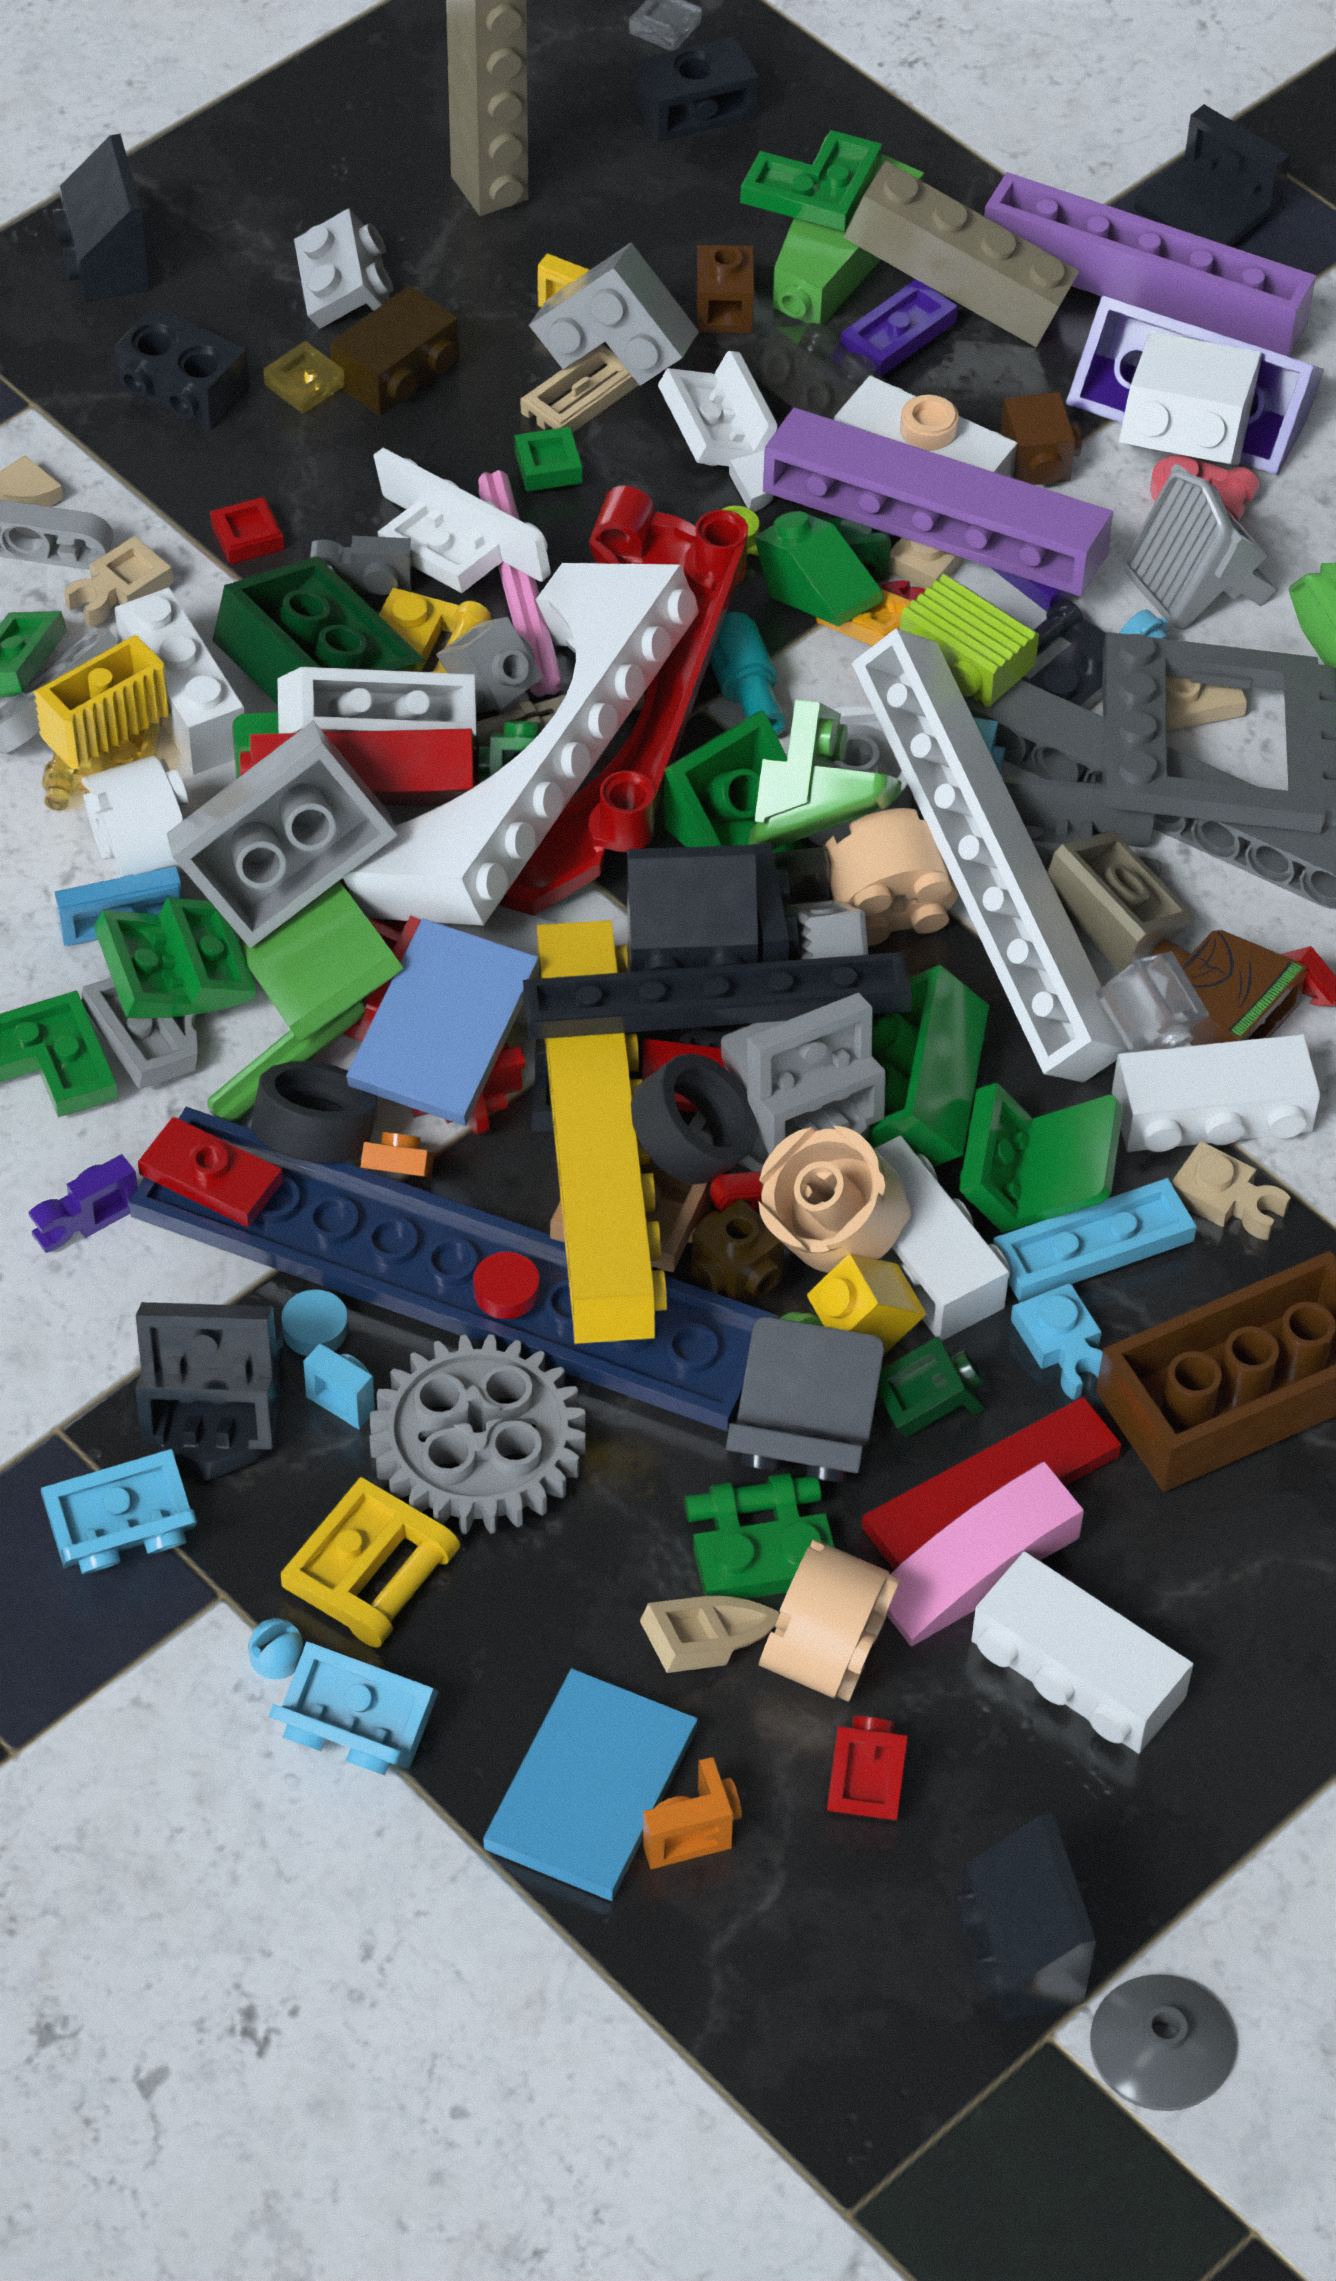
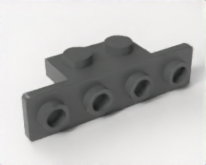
M1001 776L1047 872L1054 852L1062 844L1115 831L1127 845L1149 846L1151 844L1155 814L1103 808V784ZM912 794L911 809L917 811L919 819L925 820Z

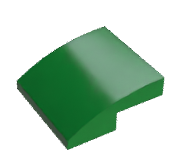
M167 897L159 914L102 910L94 925L95 933L126 1018H170L213 1012L251 1001L257 993L232 926L210 901Z

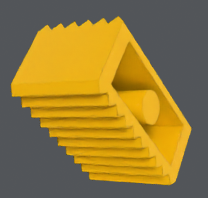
M132 635L33 691L36 696L34 700L37 707L35 708L38 712L37 718L40 722L38 726L41 729L39 733L42 739L70 768L79 769L80 762L89 763L90 759L99 757L100 751L109 752L110 745L119 746L120 740H129L130 734L139 735V731L149 729V724L158 723L160 717L168 718L170 712L164 662L137 635Z

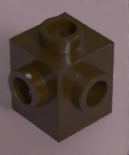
M740 1199L722 1212L714 1211L708 1214L692 1233L691 1278L704 1290L751 1306L782 1283L785 1244L767 1228L761 1215L755 1212L743 1199Z

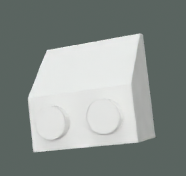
M1150 331L1130 386L1119 442L1239 466L1263 353Z

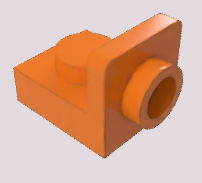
M713 1757L699 1760V1797L691 1799L686 1796H677L659 1803L654 1809L643 1811V1848L650 1869L732 1848L733 1821L741 1819L742 1816L740 1801L732 1778L721 1780Z

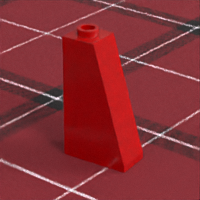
M472 728L324 732L383 805L442 806L480 784L478 776L479 745ZM296 733L250 734V751L240 752V776Z

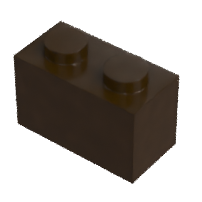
M409 285L330 342L332 383L381 416L399 402L409 399L415 390L437 374L446 372L459 359L458 318Z

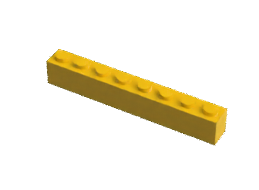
M612 920L537 925L540 979L628 972L626 945H614ZM612 1033L545 1038L575 1344L655 1338V1311L667 1310L664 1270L652 1271L651 1261H661V1243L658 1221L646 1222L645 1213L655 1212L653 1173H640V1165L650 1164V1156L641 1146L632 1124L631 1101L636 1087L642 1083V1079L630 1080L629 1072H639L636 1033Z

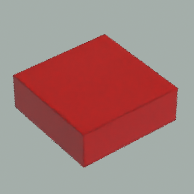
M265 496L210 511L211 526L229 565L284 550L283 534Z

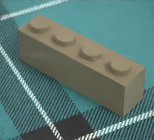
M886 160L864 194L843 237L1034 347H1037L1079 273V270Z

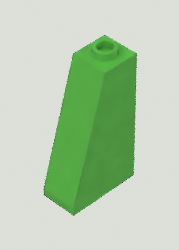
M882 154L881 162L867 189L885 160L923 182L924 172ZM853 216L845 231L797 218L793 219L775 265L774 309L821 329L881 260L880 258L843 238Z

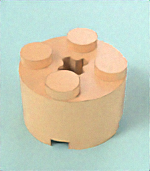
M895 808L868 814L848 824L851 835L844 838L838 844L834 835L826 842L821 853V860L833 899L852 904L854 907L865 911L867 946L883 942L889 937L890 932L914 928V931L917 933L929 934L942 929L948 924L949 916L947 911L956 902L959 892L934 841L927 821L919 819L915 809Z
M841 1126L814 1130L812 1127L791 1134L771 1152L763 1165L760 1176L763 1186L761 1203L759 1201L758 1203L760 1215L767 1228L803 1262L812 1268L827 1273L849 1253L880 1259L893 1246L902 1228L909 1221L911 1214L910 1203L906 1198L904 1185L896 1170L860 1134Z
M813 1539L785 1596L775 1625L777 1629L775 1633L770 1632L759 1661V1666L834 1699L839 1697L849 1702L871 1647L875 1644L886 1619L890 1604L901 1579L890 1575L887 1570Z

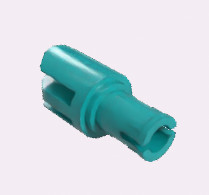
M734 611L726 614L709 661L718 680L721 692L726 700L739 703L745 718L764 710L776 735H779L785 729L784 723H787V719L772 690L778 679L775 665L769 656L755 622L744 613Z

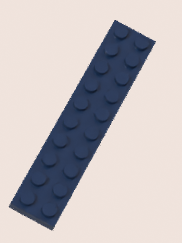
M185 1106L178 1119L282 1168L283 1183L249 1228L143 1177L129 1201L132 1218L457 1335H467L469 1339L484 1344L489 1334L494 1335L496 1349L506 1351L510 1344L515 1340L521 1341V1358L528 1359L533 1354L542 1351L545 1353L546 1367L552 1369L562 1367L564 1373L727 1432L740 1407L753 1325L762 1317L778 1318V1315L665 1276L667 1310L655 1311V1338L575 1344L565 1242L550 1239L549 1234L345 1162L316 1163L291 1158L272 1150L258 1140L252 1129ZM499 1252H514L527 1257L534 1263L539 1273V1298L537 1303L528 1313L513 1319H500L488 1315L481 1310L474 1298L473 1277L477 1266L486 1257Z

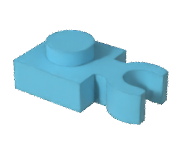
M1071 1283L1013 1305L1011 1321L1040 1368L1044 1369L1059 1363L1062 1368L1061 1386L1063 1391L1073 1400L1081 1398L1083 1382L1078 1373L1090 1372L1098 1378L1103 1352L1096 1349L1100 1343L1101 1331Z

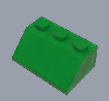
M941 965L908 978L912 994L911 1012L872 1014V1057L885 1070L884 1119L870 1125V1132L865 1139L873 1148H876L901 1135L916 1155L923 1154L933 1167L963 1155L989 1005Z

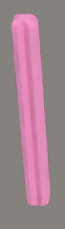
M500 470L492 474L487 472L481 474L478 479L480 499L493 503L501 511L520 520L508 475ZM501 562L498 568L513 626L518 635L522 636L532 647L535 655L534 662L543 675L541 680L530 687V691L537 697H542L546 694L555 695L562 687L560 682L561 673L549 629L536 602V598L539 596L536 579L505 562Z

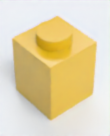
M851 1253L843 1258L807 1294L809 1301L825 1327L876 1335L884 1342V1354L927 1314L898 1264Z

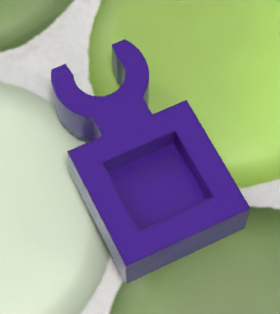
M123 1154L102 1165L97 1164L85 1169L76 1179L66 1184L68 1195L59 1200L49 1199L43 1201L28 1212L29 1217L37 1226V1228L31 1231L32 1236L44 1252L48 1253L63 1246L77 1231H80L87 1238L129 1215V1201L138 1187L136 1171Z

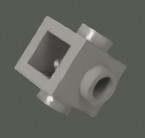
M508 617L476 624L436 654L447 673L475 674L476 714L496 710L498 715L513 711L516 703L529 699L526 690L543 678L534 662L535 655L532 647L522 636L518 635Z

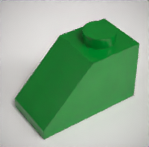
M795 511L778 517L773 526L754 536L771 598L838 627L884 601L882 590L834 524L805 512Z

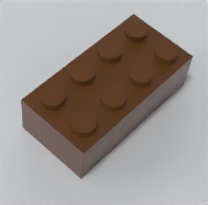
M1331 1250L1103 1348L1096 1393L1163 1493L1336 1416V1257Z

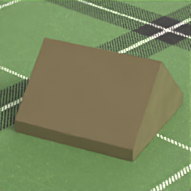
M1115 831L1064 843L1054 852L1047 874L1068 917L1124 977L1147 960L1160 941L1165 938L1171 941L1196 919Z

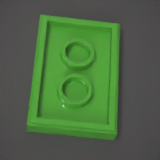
M340 880L252 948H249L243 939L238 941L247 966L299 1042L310 1037L404 969Z

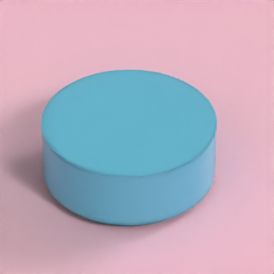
M307 1290L293 1296L286 1303L282 1311L283 1336L287 1345L295 1352L308 1356L319 1343L332 1351L337 1350L344 1343L348 1334L347 1311L343 1302L336 1295L324 1290Z

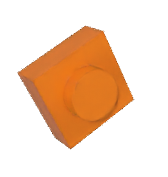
M382 1132L381 1144L364 1142L360 1168L432 1178L435 1152L419 1150L421 1137Z

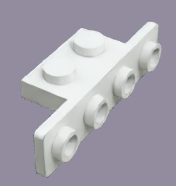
M385 448L374 454L383 496L406 509L380 529L378 536L411 538L413 567L460 593L466 591L501 562L507 563L540 582L551 575L546 551L547 542L536 526L531 523H524L501 511L493 503L483 501L460 489L452 481L443 480L424 470L411 459L402 458Z

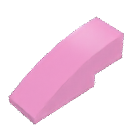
M1042 1462L973 1506L937 1533L890 1574L901 1580L887 1614L888 1618L911 1647L975 1611L979 1602L1024 1551L1040 1561L1079 1539L1084 1513L1083 1508L1048 1465Z

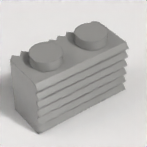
M838 900L790 904L783 908L785 916L795 915L799 935V952L790 953L788 960L868 955L864 910Z

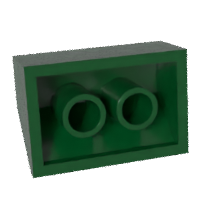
M318 556L224 585L212 641L277 706V679L300 667L420 672L423 669L425 659Z

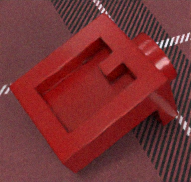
M853 1716L852 1728L838 1726L827 1811L897 1821L907 1736L893 1734L895 1721Z

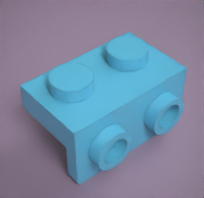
M172 1449L41 1488V1495L63 1568L79 1564L82 1574L96 1572L121 1563L119 1552L145 1544L147 1554H154L185 1544L187 1541L184 1532L194 1529L197 1524L194 1509L190 1510Z
M306 1641L283 1705L281 1707L273 1704L268 1717L287 1724L282 1736L283 1738L318 1751H322L326 1739L350 1747L346 1759L347 1762L385 1775L390 1763L410 1769L439 1691Z

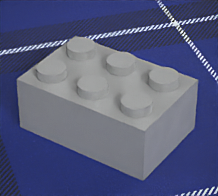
M314 720L167 833L170 849L175 861L249 948H252L398 836L388 810Z

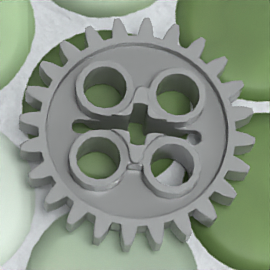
M489 1334L482 1349H473L467 1335H461L458 1351L450 1353L445 1345L440 1341L434 1342L435 1359L428 1361L423 1356L413 1352L410 1354L411 1374L398 1369H393L390 1372L391 1389H378V1410L370 1412V1429L372 1434L369 1436L371 1457L377 1458V1477L379 1480H389L390 1494L394 1497L402 1499L410 1495L409 1505L416 1510L424 1512L428 1507L432 1508L434 1520L443 1525L450 1515L459 1517L461 1533L467 1534L474 1519H483L485 1527L491 1534L496 1532L498 1516L507 1515L516 1527L523 1526L522 1508L528 1506L533 1511L544 1515L547 1513L546 1493L564 1498L566 1495V1477H578L579 1456L584 1455L586 1450V1433L583 1432L585 1431V1409L578 1408L577 1387H564V1369L562 1367L553 1368L545 1372L544 1352L539 1351L527 1360L521 1358V1341L515 1340L505 1352L496 1350L494 1335ZM501 1399L516 1400V1402L510 1404H501L496 1401ZM436 1407L450 1408V1410L444 1412H434L430 1409ZM511 1454L526 1456V1458L520 1460H509L504 1457ZM452 1462L460 1466L450 1469L441 1468L438 1465Z

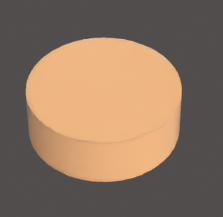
M921 395L914 397L906 402L902 408L900 433L903 439L912 446L924 450L944 448L951 444L957 435L958 411L949 400L940 396Z

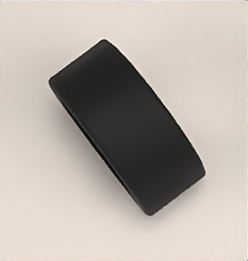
M695 1053L675 1056L636 1087L631 1101L632 1124L641 1146L658 1167L675 1179L694 1185L712 1182L717 1175L725 1173L753 1150L757 1136L756 1117L747 1101V1093L732 1073L713 1059ZM675 1093L682 1095L693 1103L705 1117L712 1132L713 1145L706 1143L694 1134L684 1122L675 1102Z
M290 1061L274 1065L260 1075L251 1128L258 1140L272 1150L291 1158L316 1163L343 1162L360 1156L363 1151L364 1142L370 1143L378 1096L348 1086L346 1078L348 1070L335 1065L313 1061Z

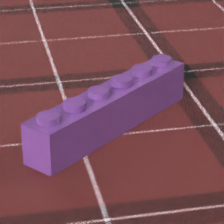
M1009 172L1005 174L985 206L984 217L1079 270L1071 285L1073 287L1099 296L1115 299L1287 357L1291 355L1308 324L1316 279L1314 274Z
M795 407L765 446L763 492L1082 597L1108 556L1113 518L1112 510Z

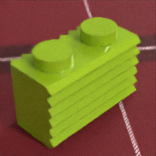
M942 574L939 581L935 580L931 587L926 588L924 594L920 593L918 598L912 600L909 607L905 606L901 612L899 629L936 641L961 694L968 697L973 696L976 701L981 700L985 707L991 706L1035 667L1039 633L947 574Z

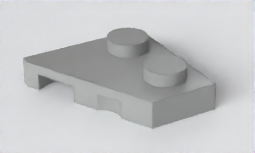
M112 977L83 986L81 1001L86 1012L139 1090L195 1071L198 1054L195 1014L170 1018H126Z

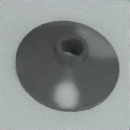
M1145 1975L1120 1984L1103 1999L1092 2021L1090 2050L1100 2076L1119 2096L1143 2108L1157 2111H1176L1200 2104L1211 2097L1224 2083L1234 2057L1235 2042L1233 2029L1224 2009L1206 1990L1179 1977ZM1157 2024L1168 2025L1174 2028L1178 2035L1170 2039H1164L1157 2036L1152 2027Z

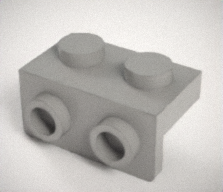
M349 208L324 223L312 227L306 233L294 239L307 316L319 329L365 303L374 311L390 300L389 293L393 291V284L383 266L382 254L386 252L384 241L378 230L371 223L364 225Z

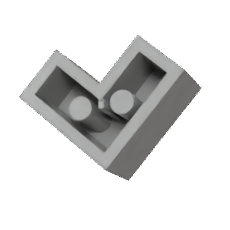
M629 243L548 298L529 324L563 370L606 342L639 386L682 359L699 332L632 243Z

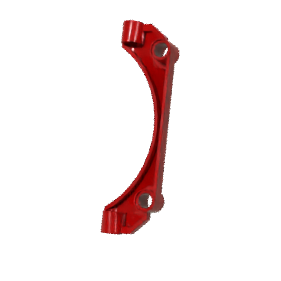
M618 486L607 492L589 540L590 550L597 564L681 565L688 585L695 595L700 612L649 684L640 716L631 735L617 756L599 776L570 799L498 904L499 906L535 916L599 877L605 862V849L619 852H627V849H643L653 839L655 813L664 791V769L672 765L675 760L735 587L746 576L748 525L745 519L738 513L730 510L710 511L701 516L695 526L677 516L655 512L654 502L640 489L631 486Z

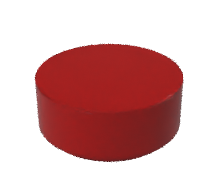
M514 1252L492 1254L482 1260L474 1272L475 1301L481 1310L492 1317L500 1319L520 1317L528 1313L538 1301V1270L531 1260L521 1254Z

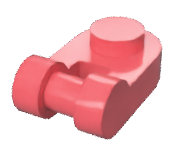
M1173 455L1161 459L1154 466L1150 492L1153 500L1156 501L1172 472L1170 469L1177 463L1191 474L1205 479L1215 486L1220 493L1224 506L1239 522L1245 512L1243 504H1247L1253 499L1260 485L1257 476L1247 468L1234 467L1229 471L1193 457Z

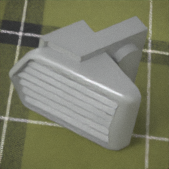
M1176 463L1170 469L1172 471L1125 556V572L1163 617H1166L1170 624L1177 629L1189 626L1222 591L1234 600L1242 594L1261 606L1277 590L1257 568L1268 555L1226 509L1217 488L1205 479L1191 474Z
M860 993L848 996L788 1021L754 1023L731 1032L721 1039L722 1060L728 1071L732 1073L747 1093V1101L756 1117L757 1133L769 1155L778 1144L798 1130L812 1127L814 1130L834 1128L833 1126H841L855 1131L866 1139L870 1132V1125L884 1119L885 1070L872 1057V1006Z

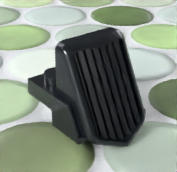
M141 1302L135 1315L142 1373L135 1387L141 1445H155L158 1453L172 1449L177 1467L204 1481L215 1479L257 1461L264 1452V1449H272L281 1402L279 1370L283 1353L282 1328L274 1324L273 1306Z

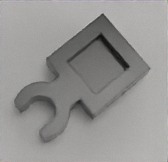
M352 536L351 547H343L331 540L312 541L310 558L318 556L343 581H352L355 593L385 595L390 594L392 588L411 592L413 579L411 538Z

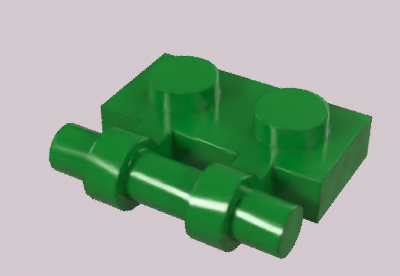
M790 1473L769 1476L768 1483L732 1488L730 1482L709 1486L708 1493L684 1496L688 1522L714 1519L716 1531L694 1534L693 1550L704 1596H730L751 1599L787 1593L813 1539L834 1547L826 1513L799 1517L796 1506L821 1501L818 1479L808 1476L792 1479ZM773 1510L775 1518L773 1522L742 1527L739 1525L737 1517L739 1514Z

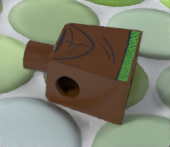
M1215 930L1192 953L1167 938L1163 939L1151 953L1146 969L1167 982L1161 1009V1017L1164 1023L1192 1046L1270 1038L1299 1006L1307 967L1298 961L1224 930Z

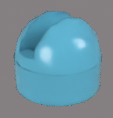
M272 1618L262 1621L253 1630L249 1639L250 1663L259 1675L268 1679H283L293 1675L304 1649L303 1638L299 1630L285 1619ZM272 1641L271 1643H269V1644L264 1648L263 1651L260 1650V1647H261V1646H263V1645L267 1644L268 1642Z

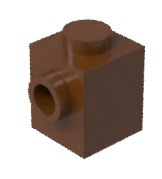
M698 245L696 285L698 333H752L754 299L753 246Z
M1060 392L1004 399L1000 434L1017 442L1014 479L1032 485L1070 481L1073 457L1081 455L1082 442L1077 422H1069Z

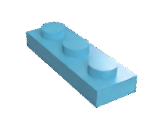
M1166 1178L1113 1196L1101 1204L1047 1219L993 1238V1244L1001 1250L1010 1268L1008 1283L1018 1301L1021 1302L1068 1283L1073 1284L1193 1242L1197 1226L1169 1179Z

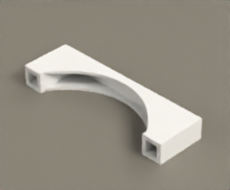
M562 563L536 598V602L555 645L568 646L576 654L573 679L566 697L541 733L518 756L498 772L459 797L415 819L395 826L398 834L397 837L343 877L352 898L367 918L408 921L411 915L420 920L423 918L435 923L484 926L700 612L695 595L688 585L681 565Z

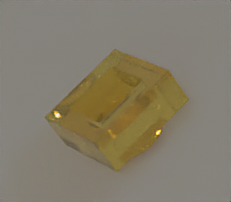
M304 341L265 367L264 381L268 388L304 414L344 386V370L308 342Z

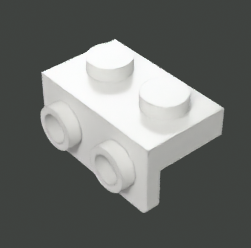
M728 351L715 374L667 368L658 384L697 463L710 466H729L731 459L764 451L766 444L777 431V423L740 352Z

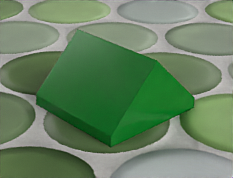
M764 710L754 713L664 769V828L685 847L748 845L750 830L757 824L755 822L762 760L787 762L788 759Z

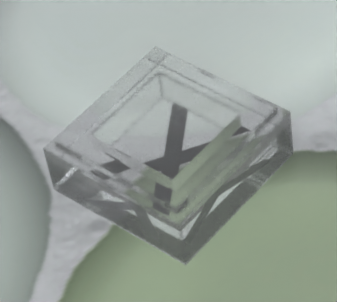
M646 0L629 18V33L670 51H675L701 23L702 8L684 0Z

